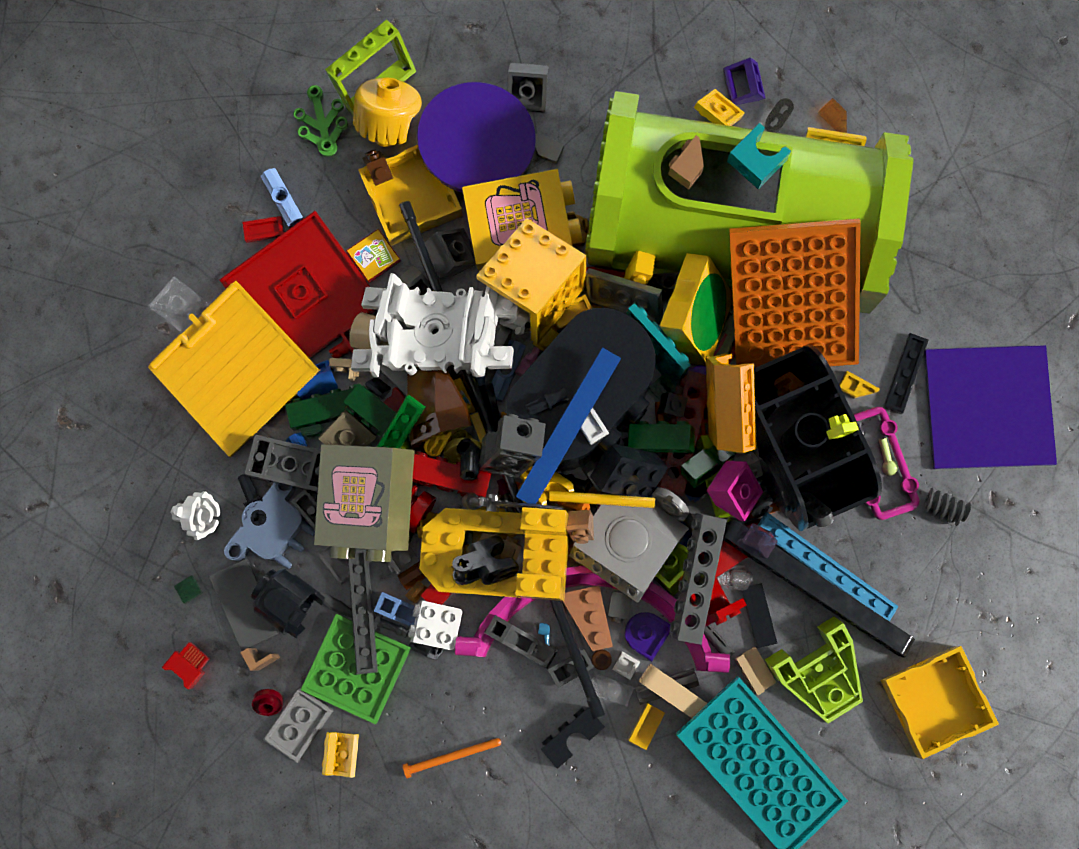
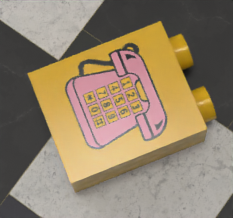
M558 169L462 187L478 272L526 218L572 247V244L583 242L579 219L568 220L565 206L575 204L571 180L560 182Z

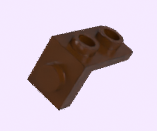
M374 149L365 153L366 156L362 157L368 168L375 186L393 179L387 161L380 150L376 151Z

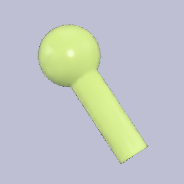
M887 438L878 439L884 459L882 470L886 475L893 476L898 472V464L892 460Z

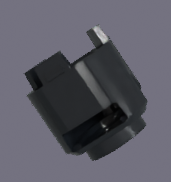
M272 569L267 572L251 594V598L255 600L253 602L254 613L283 635L288 633L294 638L299 637L306 628L301 623L314 601L320 605H323L325 602V597L319 591L286 569L278 571Z

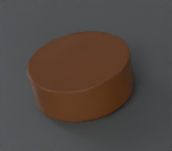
M601 649L593 653L591 662L594 668L606 670L612 663V657L608 651Z

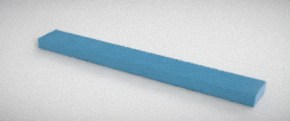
M768 512L763 515L754 529L787 554L886 620L890 621L899 607Z

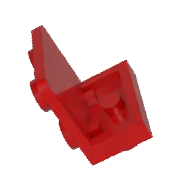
M717 578L714 580L705 627L714 622L717 626L727 621V615L733 618L741 613V608L747 606L743 598L730 604ZM695 594L690 596V600L693 603L696 599Z

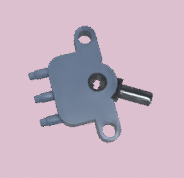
M245 474L240 475L238 481L247 502L243 503L245 506L242 513L243 526L237 530L225 546V556L233 561H241L252 550L258 556L266 560H275L281 566L290 569L292 564L282 556L285 550L291 546L300 553L304 551L305 548L301 543L295 540L301 529L315 536V530L288 502L295 493L296 487L290 486L287 491H282V484L274 482L263 497H258L251 478ZM259 515L264 516V518H262V523L257 521L259 519ZM238 546L240 553L233 557L231 550Z

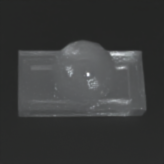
M597 673L594 674L592 679L597 696L626 707L628 706L634 687Z

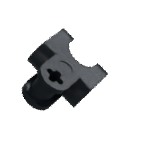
M495 535L470 544L466 548L465 555L457 556L453 560V580L459 585H467L481 579L483 584L491 585L515 576L519 566L510 557L506 559L494 558L503 552L505 544L499 535Z

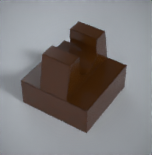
M789 371L776 379L774 386L778 389L777 396L780 397L803 387L804 383Z

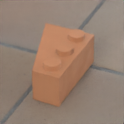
M599 585L566 592L562 602L591 651L613 647Z

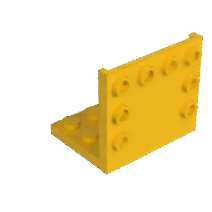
M526 218L479 271L476 277L478 281L530 313L531 340L538 344L585 289L586 255Z

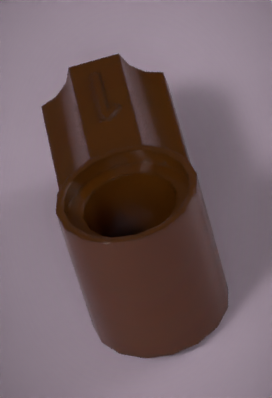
M420 560L397 575L406 590L426 579V576L419 569Z

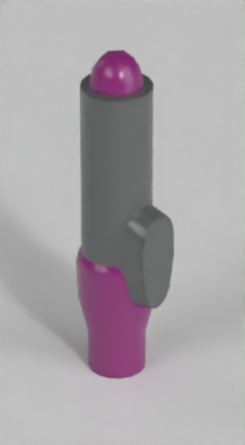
M497 480L499 487L498 495H501L500 500L512 502L504 480ZM507 506V512H516L514 507Z

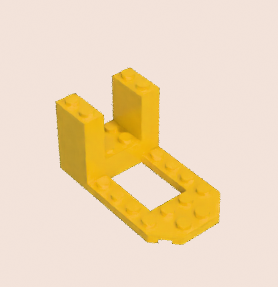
M522 507V513L445 508L423 527L419 569L438 592L564 601L569 533L567 531L569 514L566 510ZM465 531L525 535L522 574L517 573V576L491 585L483 584L481 579L467 585L455 583L453 580L454 570L452 562L457 556L463 555Z

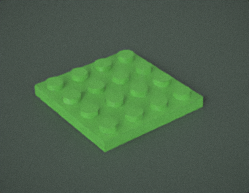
M336 614L301 691L376 725L411 647L375 631L378 672L357 675L353 622Z

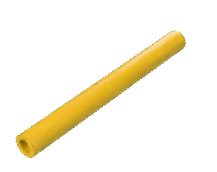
M564 491L549 492V501L643 508L655 507V498Z

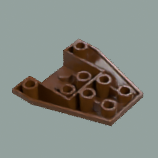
M416 367L417 372L414 375L407 373V396H412L426 406L408 436L411 449L414 451L423 448L427 440L440 434L458 432L472 426L467 405L448 371L444 373L442 370H421L419 367Z

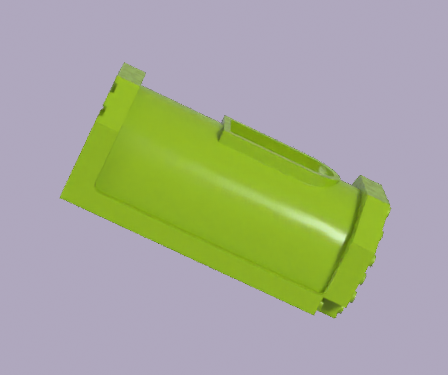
M615 91L614 98H610L597 166V176L594 184L593 203L589 218V234H587L585 249L588 264L609 267L615 271L625 272L636 251H642L655 255L653 274L680 272L687 253L705 255L711 258L732 291L729 229L860 218L859 312L870 314L889 292V279L894 274L897 260L894 257L897 256L898 249H901L904 238L914 161L913 157L908 156L911 154V146L907 144L909 136L884 132L873 148L764 131L760 141L756 143L760 153L766 156L776 155L785 146L791 150L787 161L780 167L774 213L683 199L673 194L667 188L661 175V165L665 158L671 152L682 148L688 139L692 141L697 135L700 138L701 148L731 152L753 129L637 112L638 94Z

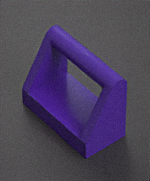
M749 57L723 68L730 101L733 104L740 105L765 99L758 62ZM746 70L751 93L737 97L732 72Z

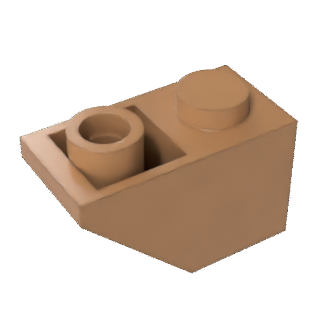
M697 135L692 141L688 139L681 149L683 152L679 157L675 155L668 165L670 167L668 175L688 190L702 174L704 167L700 138Z
M591 510L569 511L567 531L571 539L578 544H585L589 540H594V523Z

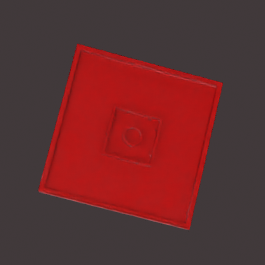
M313 211L219 279L225 289L231 283L237 281L309 359L341 336L339 332L351 325L358 314L361 312L372 314L376 311V309H364L362 307L365 288L370 287V285L316 211Z

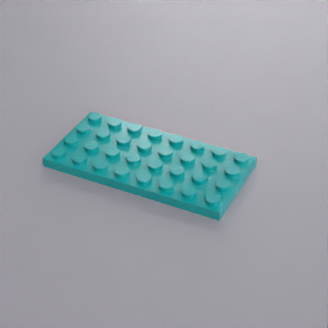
M738 676L676 733V736L777 849H799L848 802Z

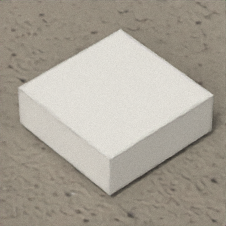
M622 651L612 670L631 680L640 661Z

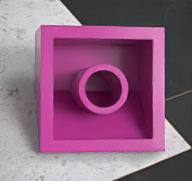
M726 461L708 487L707 492L717 507L738 520L745 522L762 495L763 490L746 461Z

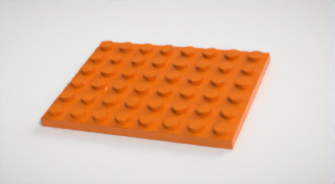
M860 218L729 229L736 365L750 363L754 364V368L807 344L815 346L824 356L829 366L858 365Z

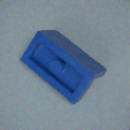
M329 360L315 364L320 371L297 392L299 398L306 400L310 399V396L313 394L323 395L331 390L338 389L332 369L329 366Z

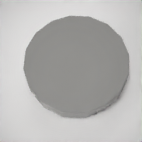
M657 488L653 492L651 498H655V505L679 522L684 521L689 515V509L686 504L673 492L664 488Z

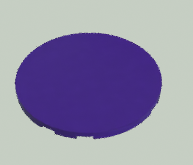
M467 82L443 90L428 103L418 124L417 142L423 163L429 172L439 179L442 184L463 193L462 187L512 178L524 174L534 154L536 134L529 112L514 95L492 84Z

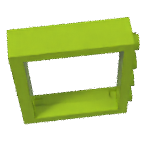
M387 19L325 69L344 106L352 115L354 96L352 98L349 97L341 81L391 41L398 60L375 79L389 77L404 82L416 72L399 31Z

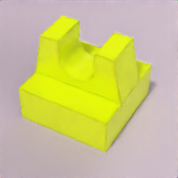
M843 414L839 417L837 415L829 418L831 429L826 432L830 440L845 437L859 429L856 422L850 423L847 415Z

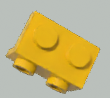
M326 733L322 775L355 777L359 734Z

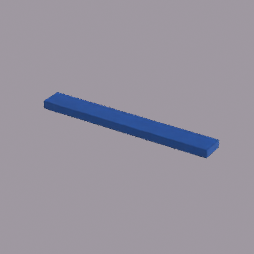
M602 347L543 448L542 457L535 462L518 491L517 498L527 504H536L620 362V357Z

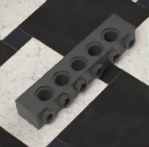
M696 513L692 520V536L687 543L688 555L687 559L683 562V580L679 582V599L674 606L675 619L670 626L671 637L678 641L702 644L727 519ZM707 531L708 539L704 542L702 535ZM701 552H703L704 559L703 561L699 562L698 556ZM699 573L700 579L697 583H694V576ZM692 594H695L696 599L692 604H690V596ZM688 615H691V622L686 625L685 619Z

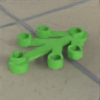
M312 85L308 88L307 95L314 104L317 120L307 115L302 108L295 109L293 114L297 121H303L320 131L321 138L310 133L309 128L306 126L299 127L298 134L301 139H307L316 144L323 156H332L338 148L336 141L343 130L347 129L348 121L345 117H338L336 119L337 126L330 136L328 129L338 113L344 109V104L342 100L334 99L331 103L332 108L325 118L321 104L324 96L321 87ZM317 90V94H311L312 91ZM340 103L341 106L339 108H335V104ZM299 112L303 113L301 117H297ZM345 121V124L340 126L339 122ZM306 130L307 134L301 135V132ZM325 144H331L329 148H324Z

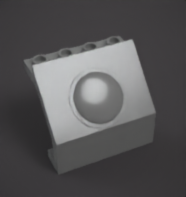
M601 505L593 516L594 540H589L585 544L575 542L569 556L638 603L689 528L656 505L654 508Z

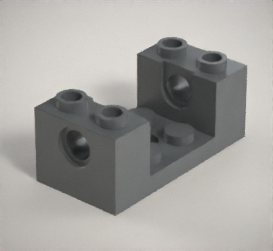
M514 414L504 415L498 421L497 432L487 433L482 438L479 471L516 478L520 477L542 457L545 423H540L539 420L534 418L520 419ZM517 429H521L525 436H520L517 433Z
M255 435L244 474L252 479L269 483L273 481L318 494L321 450ZM288 459H294L296 463L295 467L291 470L285 468V462Z

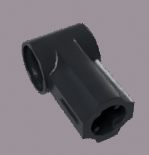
M464 438L458 443L456 448L457 453L461 455L460 477L463 480L473 481L478 479L481 448L471 439Z

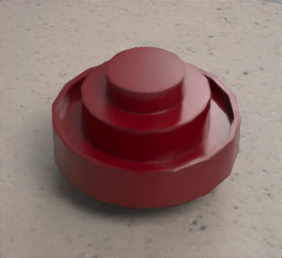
M261 689L252 698L253 710L263 716L275 715L280 712L283 706L282 695L273 689Z

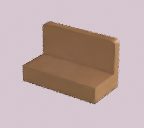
M247 648L240 652L250 671H259L280 658L278 654H269L262 659L256 648Z

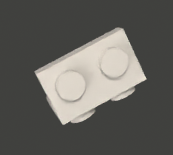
M419 601V605L415 604L413 610V617L416 618L414 625H410L408 637H411L410 642L453 650L456 644L462 610L427 601Z

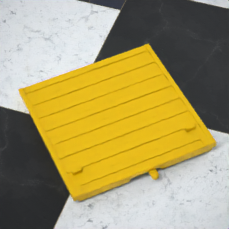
M237 281L231 283L201 313L199 318L194 314H189V319L193 323L183 333L179 334L148 366L154 375L230 458L320 371Z

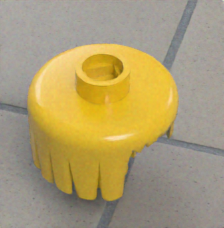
M377 78L362 83L356 89L354 96L352 122L355 130L360 132L363 138L367 137L368 132V140L382 147L396 145L397 138L399 144L405 143L411 119L421 109V96L414 87L394 78Z

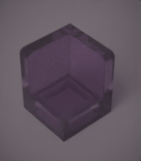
M754 523L742 540L745 545L758 550L765 558L769 557L778 542L770 531Z

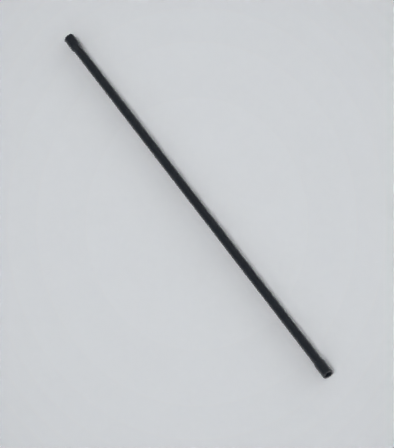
M410 201L402 202L399 204V208L409 228L432 291L443 292L418 227ZM462 370L486 434L496 432L476 377L472 373L469 375L466 373V370ZM502 475L512 502L523 503L521 499L516 497L519 490L514 477ZM514 507L516 513H522V508ZM550 600L586 695L592 717L596 719L604 716L603 707L599 697L596 695L561 601Z

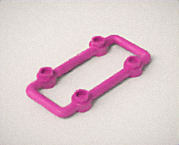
M874 407L854 414L856 421L875 415L880 416L882 421L880 432L888 437L903 477L901 489L909 494L911 499L910 503L881 512L878 505L881 496L865 503L871 507L873 515L877 519L885 520L915 510L919 506L920 500L917 494L919 482L916 478L911 477L895 435L898 429L896 422L889 419L884 408Z

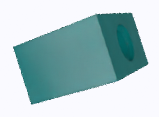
M761 123L730 152L727 160L731 166L757 189L787 161L791 150L786 146L781 148L780 152L776 155L766 156L760 153L756 143L760 141L765 129Z

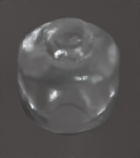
M737 564L721 574V582L727 590L745 591L753 582V573L749 571L746 565Z

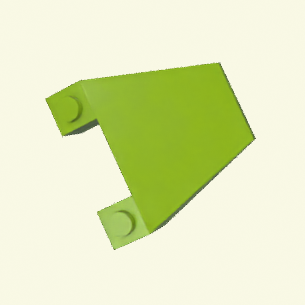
M835 616L817 626L826 644L798 662L794 663L791 656L783 649L765 659L773 676L828 724L863 702L853 640L844 623Z

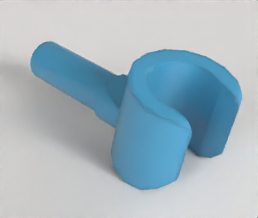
M540 623L538 634L544 635V643L550 646V626Z

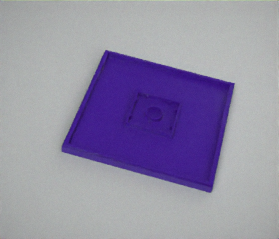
M1046 345L925 350L933 470L1057 465Z

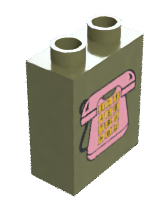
M321 445L314 545L331 546L330 557L355 559L356 548L366 549L365 560L391 562L392 551H408L414 450L389 447Z

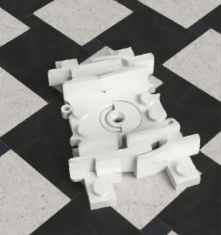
M391 273L387 288H365L362 307L364 309H376L378 312L376 319L370 320L369 338L371 349L353 350L351 369L354 372L370 371L373 377H379L381 359H383L382 365L389 367L392 371H403L405 369L409 375H414L417 372L416 367H419L421 370H442L444 373H447V368L450 365H454L456 373L460 370L471 369L474 377H483L486 367L488 369H512L514 349L512 346H494L495 330L498 318L518 319L520 307L505 297L498 295L496 291L486 286L484 297H482L483 291L474 290L473 287H469L468 294L464 289H458L456 296L452 292L431 291L430 288H427L426 294L420 295L421 291L418 287L414 290H409L405 283H402L394 273ZM398 321L405 322L408 328L413 329L403 330V327L400 325ZM434 329H439L438 333L432 334V331ZM386 341L389 345L380 346V342Z

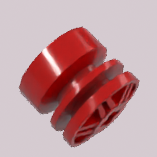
M416 485L412 487L409 532L414 535L416 534L417 526H420V520L426 519V514L432 511L437 500L435 496L426 491L417 497L418 486Z

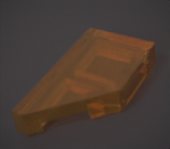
M832 98L819 110L818 114L837 132L847 133V111Z

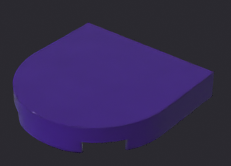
M641 612L632 616L625 626V639L634 651L652 662L670 634L671 624L653 613Z

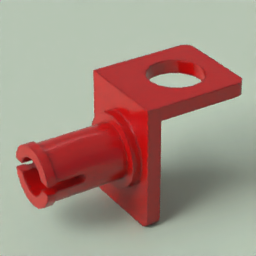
M352 324L339 332L343 341L329 350V353L333 354L331 355L333 358H340L349 351L353 353L354 348L350 345L349 336Z

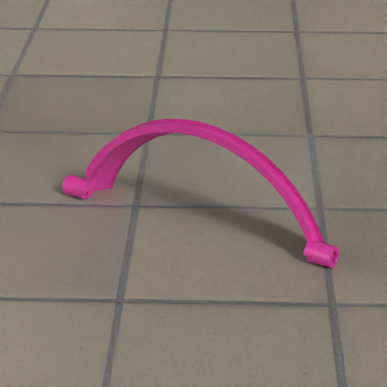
M585 566L567 568L565 588L599 585L601 587L617 589ZM651 582L641 600L650 604L672 623L675 619L674 606L677 600L663 588ZM504 597L489 612L480 624L474 637H456L455 655L486 657L494 638L485 634L494 616L496 615L508 622L519 610L536 599ZM691 615L686 617V625L691 622ZM704 634L701 645L685 642L695 663L696 671L729 673L730 654L712 653Z

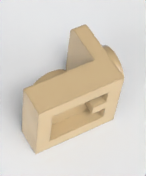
M330 358L329 366L331 369H334V372L346 373L349 370V380L351 382H355V378L359 377V371L354 372L351 369L352 359Z

